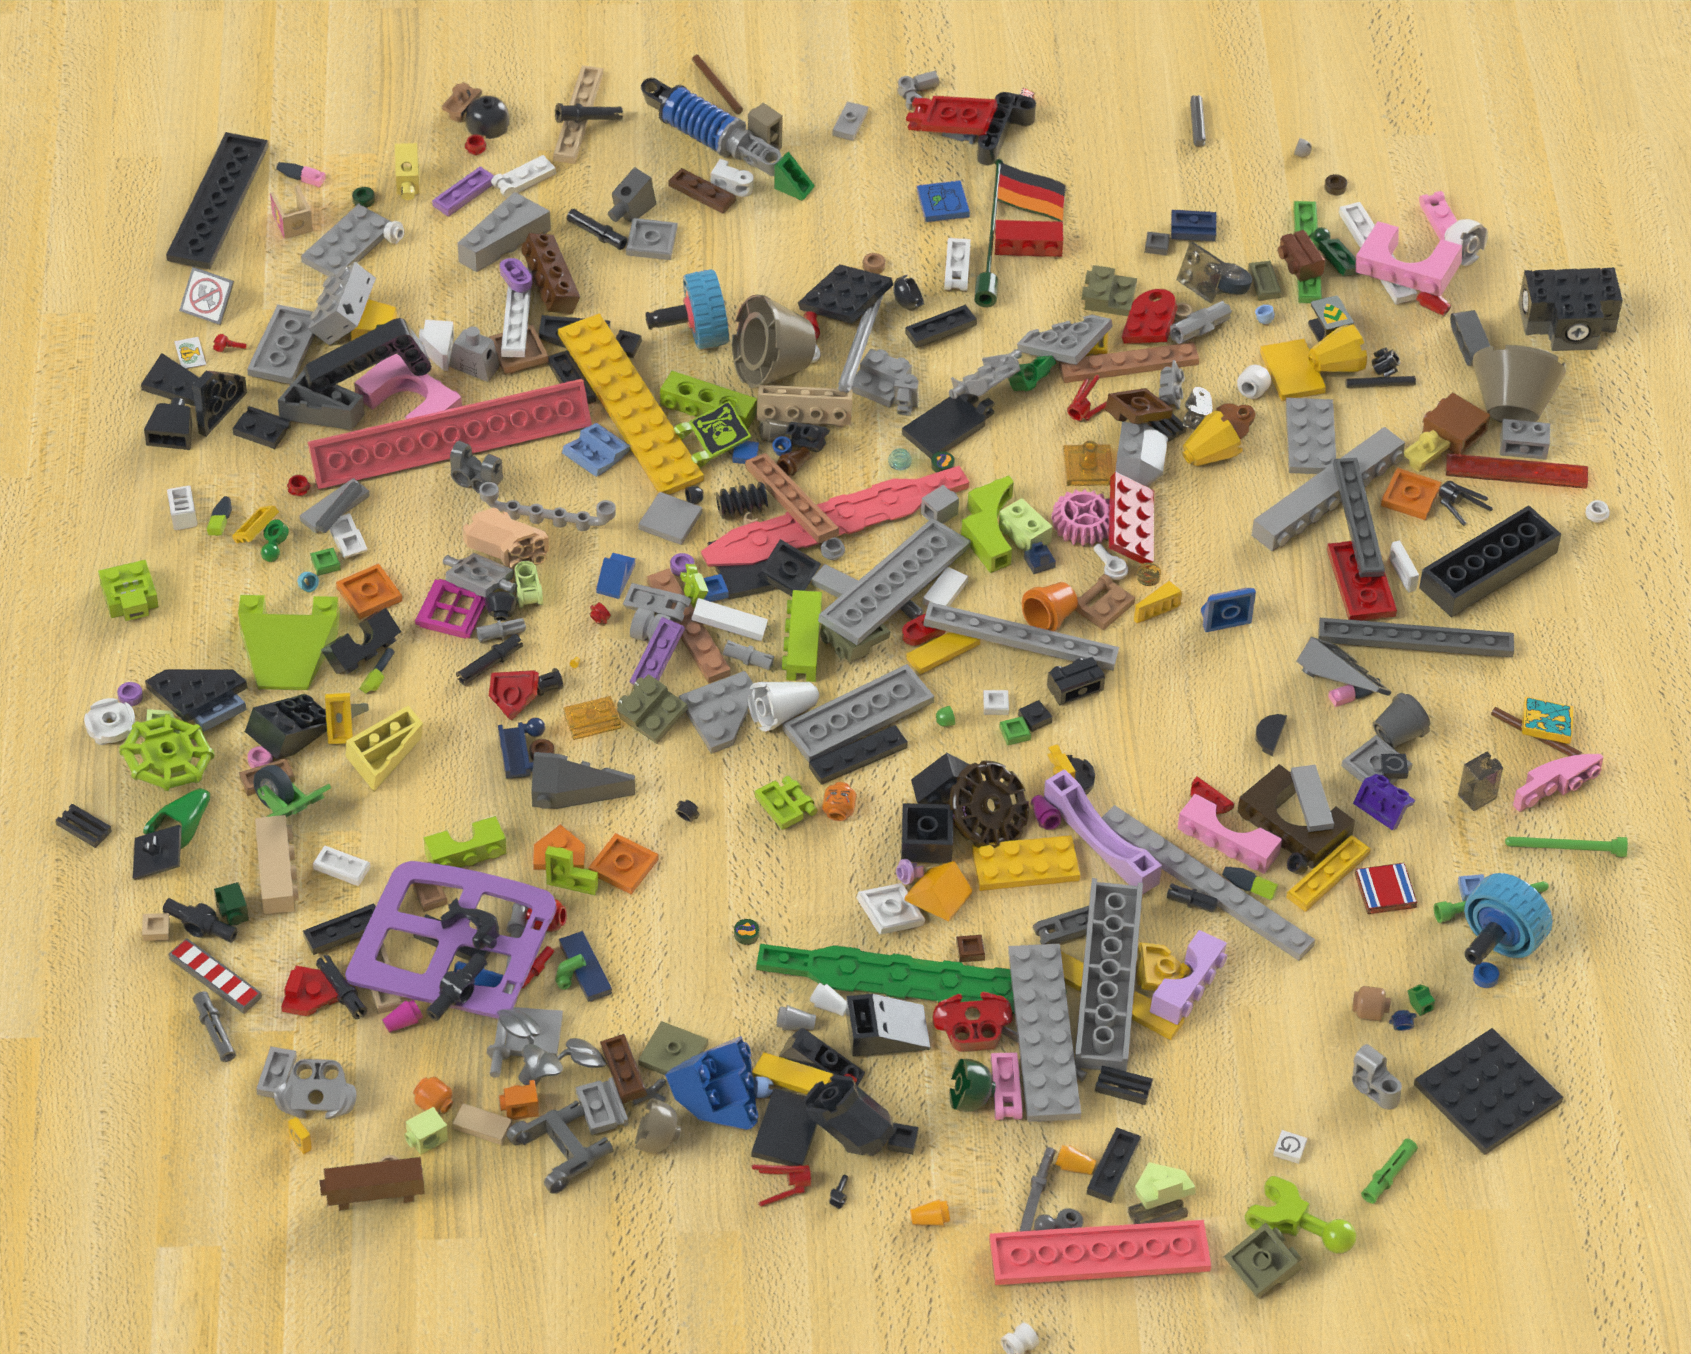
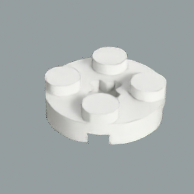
M114 698L95 702L90 707L91 710L88 714H85L86 731L99 745L114 743L127 738L132 730V724L135 723L132 707L126 702L125 704L119 703L118 699ZM111 718L114 722L106 723V719Z

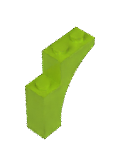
M1009 475L968 492L967 509L972 515L962 519L961 535L971 541L970 548L990 573L1011 565L1012 548L1004 539L997 521L1000 511L1013 497L1014 481Z

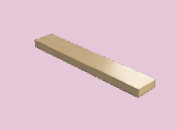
M581 66L569 105L580 103L583 107H593L603 77V68ZM583 120L580 123L564 121L553 154V161L575 164L589 120Z

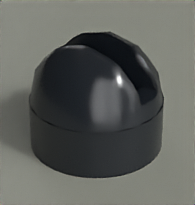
M699 486L685 488L687 502L698 504L703 500L704 492Z
M1293 853L1287 860V869L1295 874H1303L1309 868V860L1300 853Z

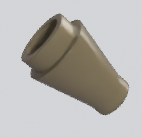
M769 418L761 421L759 425L760 438L762 440L766 439L769 442L781 436L789 437L785 432L790 422Z

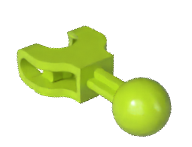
M1277 1176L1269 1177L1264 1184L1266 1197L1276 1203V1205L1264 1207L1255 1204L1245 1213L1247 1225L1254 1230L1267 1223L1272 1230L1276 1227L1281 1234L1288 1233L1297 1236L1301 1228L1322 1237L1324 1246L1336 1254L1348 1252L1356 1242V1231L1348 1221L1335 1219L1327 1223L1310 1215L1309 1203L1301 1199L1295 1184Z

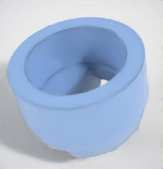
M1261 305L1255 310L1256 318L1261 324H1270L1274 319V310L1271 305Z
M755 1077V1098L769 1097L773 1090L768 1089V1086L773 1085V1082L766 1077Z

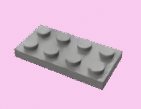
M358 204L301 255V261L328 277L335 276L342 267H348L354 262L358 263L385 238L384 228L386 224L391 221Z
M277 304L247 368L248 376L292 384L315 336L308 329L312 321L310 317L313 311Z
M1286 398L1289 473L1319 474L1333 464L1334 459H1336L1333 399Z

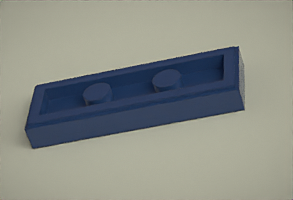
M580 931L560 938L559 945L566 959L581 954L585 960L586 966L575 970L573 973L587 1001L590 1002L612 994V987L584 932Z

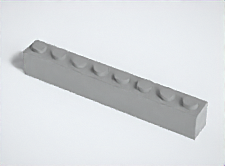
M1383 427L1341 458L1358 459L1364 487H1366L1371 480L1383 475L1389 467L1398 464L1403 459L1405 442L1386 427ZM1333 464L1255 518L1251 536L1270 551H1274L1279 546H1284L1296 534H1301L1308 525L1319 521L1322 515L1329 510L1333 511L1342 502Z

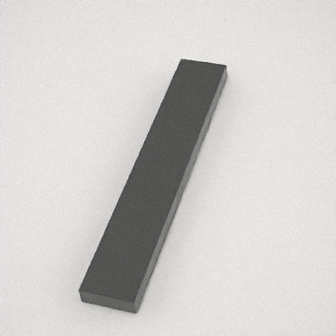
M1334 459L1333 467L1360 577L1384 576V564L1358 459Z

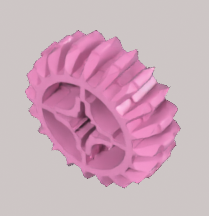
M1075 489L1073 494L1066 492L1065 496H1060L1058 502H1055L1051 519L1054 530H1057L1058 536H1063L1064 541L1072 540L1073 545L1077 542L1081 543L1082 547L1085 543H1089L1091 546H1093L1095 541L1101 543L1103 538L1108 539L1110 499H1104L1103 493L1096 495L1095 490L1091 493L1087 492L1086 489L1083 492Z

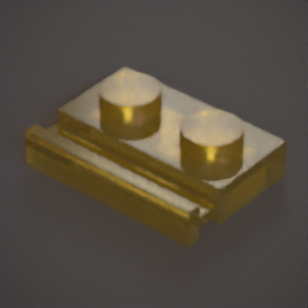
M611 696L563 707V713L570 732H572L573 740L621 729V721L618 718V713Z

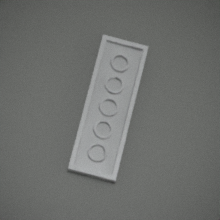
M906 664L784 723L783 731L809 762L934 703V695L910 666Z

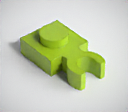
M686 564L687 573L681 572L680 577L686 583L683 589L684 594L691 599L690 604L692 607H695L698 598L704 600L708 593V588L702 574L698 573L696 565Z

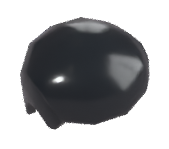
M903 275L897 278L894 283L893 293L895 300L903 308L909 310L924 305L922 294L915 280L911 277L906 278L908 275Z

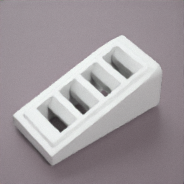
M191 486L168 489L167 494L174 530L196 527L197 519Z

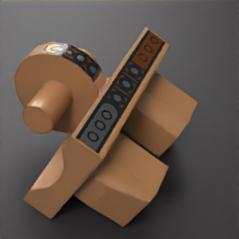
M465 82L456 84L452 89L453 94L442 105V110L449 113V118L458 123L464 119V114L471 102L482 95V89L472 88Z

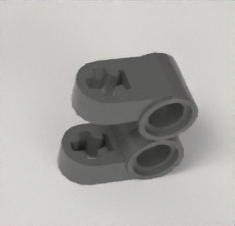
M457 441L453 446L450 454L451 477L455 483L461 487H469L471 485L480 494L479 488L483 483L493 482L498 486L503 480L501 458L488 454L481 463L477 457L472 455L471 445Z

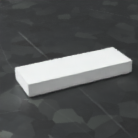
M699 598L691 619L762 641L768 619Z

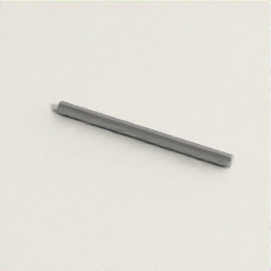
M883 296L862 315L838 383V390L840 392L844 391L847 393L851 390Z

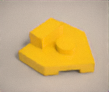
M1142 942L1138 945L1136 976L1137 985H1141L1143 990L1156 991L1164 979H1183L1189 974L1191 968L1184 962L1180 963L1171 955L1172 952L1165 945Z

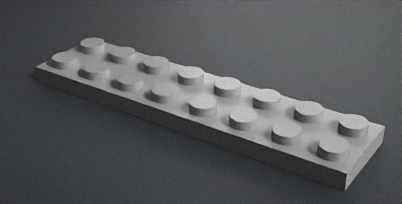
M934 518L930 519L819 614L818 621L858 645L970 548L971 541Z
M1060 944L1008 946L1028 1122L1080 1120L1081 1109Z

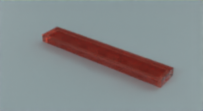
M1450 453L1446 455L1445 476L1587 489L1588 466Z

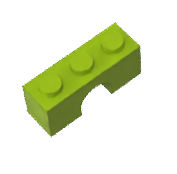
M493 816L473 822V838L467 842L453 840L448 830L423 837L424 851L428 862L461 868L507 854L506 838L497 817Z

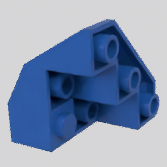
M742 1036L693 1056L673 1067L665 1074L675 1100L699 1120L746 1130L751 1129L758 1122L754 1092L755 1083L750 1059L751 1050L748 1043L743 1041Z

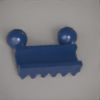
M531 718L526 724L518 722V727L503 729L502 724L498 725L505 779L527 777L531 775L530 772H533V762H529L525 734L528 733L532 737L543 735L546 726L542 719Z

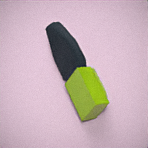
M224 496L214 507L207 526L208 536L223 534L227 519L232 511L231 499Z
M387 648L374 669L367 675L359 689L365 694L369 691H376L385 679L381 672L394 655L393 649Z
M1226 866L1222 873L1236 887L1245 891H1251L1269 900L1274 899L1278 884L1256 876L1255 873L1244 868Z

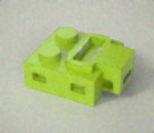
M146 559L98 571L100 585L111 618L124 616L125 621L149 616V609L159 607L157 593Z

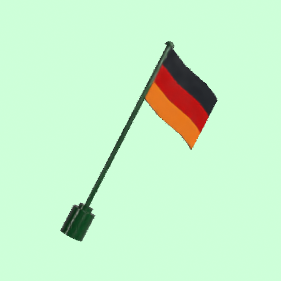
M996 159L994 162L996 174L986 272L980 273L976 277L974 301L981 307H992L997 302L999 279L995 274L991 273L997 201L1020 210L1063 222L1066 185L1049 177L1019 170L1004 164L1001 159Z

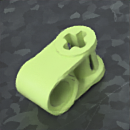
M529 561L519 562L515 567L518 607L523 608L524 605L535 603L543 605L542 588L535 564Z

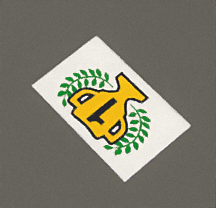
M198 337L174 341L181 366L191 368L206 365Z

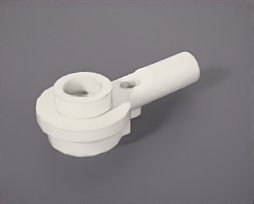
M1097 544L1094 547V551L1105 563L1104 573L1113 580L1126 577L1128 566L1125 561L1117 556L1112 557L1101 544Z

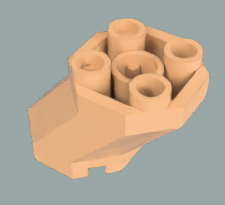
M493 507L475 513L472 517L473 522L470 525L466 523L463 527V539L467 547L501 559L504 566L513 569V572H515V567L519 562L529 561L538 565L547 558L545 554L549 551V538L545 531L512 520L507 512L503 511V513H500L497 508Z

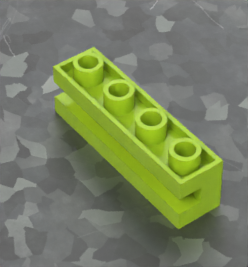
M793 590L792 600H787V614H791V618H786L785 633H789V637H784L783 651L788 652V654L782 657V670H786V680L796 681L797 673L806 674V682H816L820 622L818 619L822 608V592Z

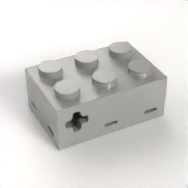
M356 262L348 267H342L335 276H329L323 283L324 290L317 299L318 305L310 317L312 321L308 329L325 343L331 345L358 327L376 278Z

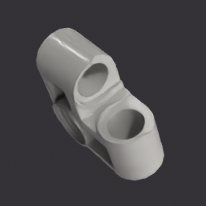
M1365 1044L1354 1057L1352 1082L1356 1089L1367 1095L1380 1107L1388 1110L1394 1109L1400 1102L1401 1082L1387 1071V1058L1369 1044Z

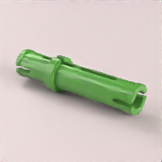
M1404 1139L1380 1170L1375 1171L1372 1175V1181L1361 1192L1365 1201L1371 1204L1375 1203L1383 1191L1392 1186L1393 1179L1418 1150V1146L1414 1141Z

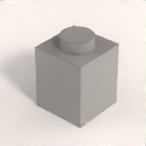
M942 485L922 498L921 514L928 521L934 518L943 524L958 515L959 498L955 492Z

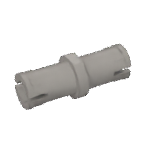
M730 640L727 641L723 651L724 656L741 660L745 665H756L768 671L774 661V655L754 650V647L750 645L745 647L736 644Z

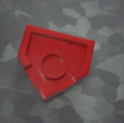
M536 670L491 673L488 696L497 704L506 717L512 721L537 696L539 673Z
M296 965L289 974L284 989L285 997L281 1010L285 1013L309 1016L315 1013L316 1009L326 1004L331 1005L337 1002L338 993L321 970Z

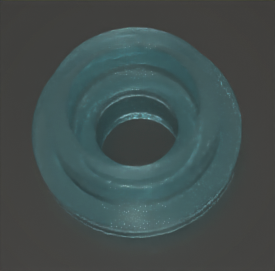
M902 448L893 450L888 457L889 466L895 470H905L912 463L909 452Z

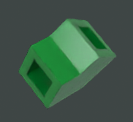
M1419 984L1407 990L1410 1003L1419 1016L1434 1010L1435 999L1431 996L1429 987Z

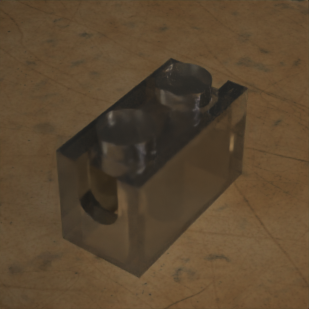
M1487 751L1464 764L1458 796L1473 811L1497 799L1503 772L1500 761L1496 758L1491 759V754Z

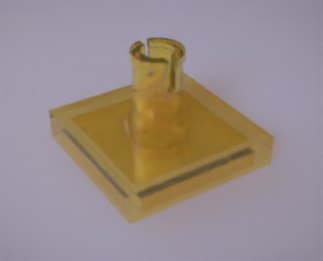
M1086 441L1083 445H1063L1066 486H1110V477L1114 474L1110 444H1097L1094 441Z

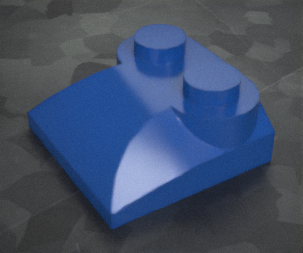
M1242 588L1210 595L1207 602L1201 608L1205 632L1251 624L1256 595L1255 588Z

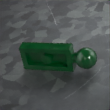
M1320 227L1313 232V240L1319 244L1318 249L1342 276L1360 274L1356 272V258L1338 238L1330 239L1331 234L1328 229Z

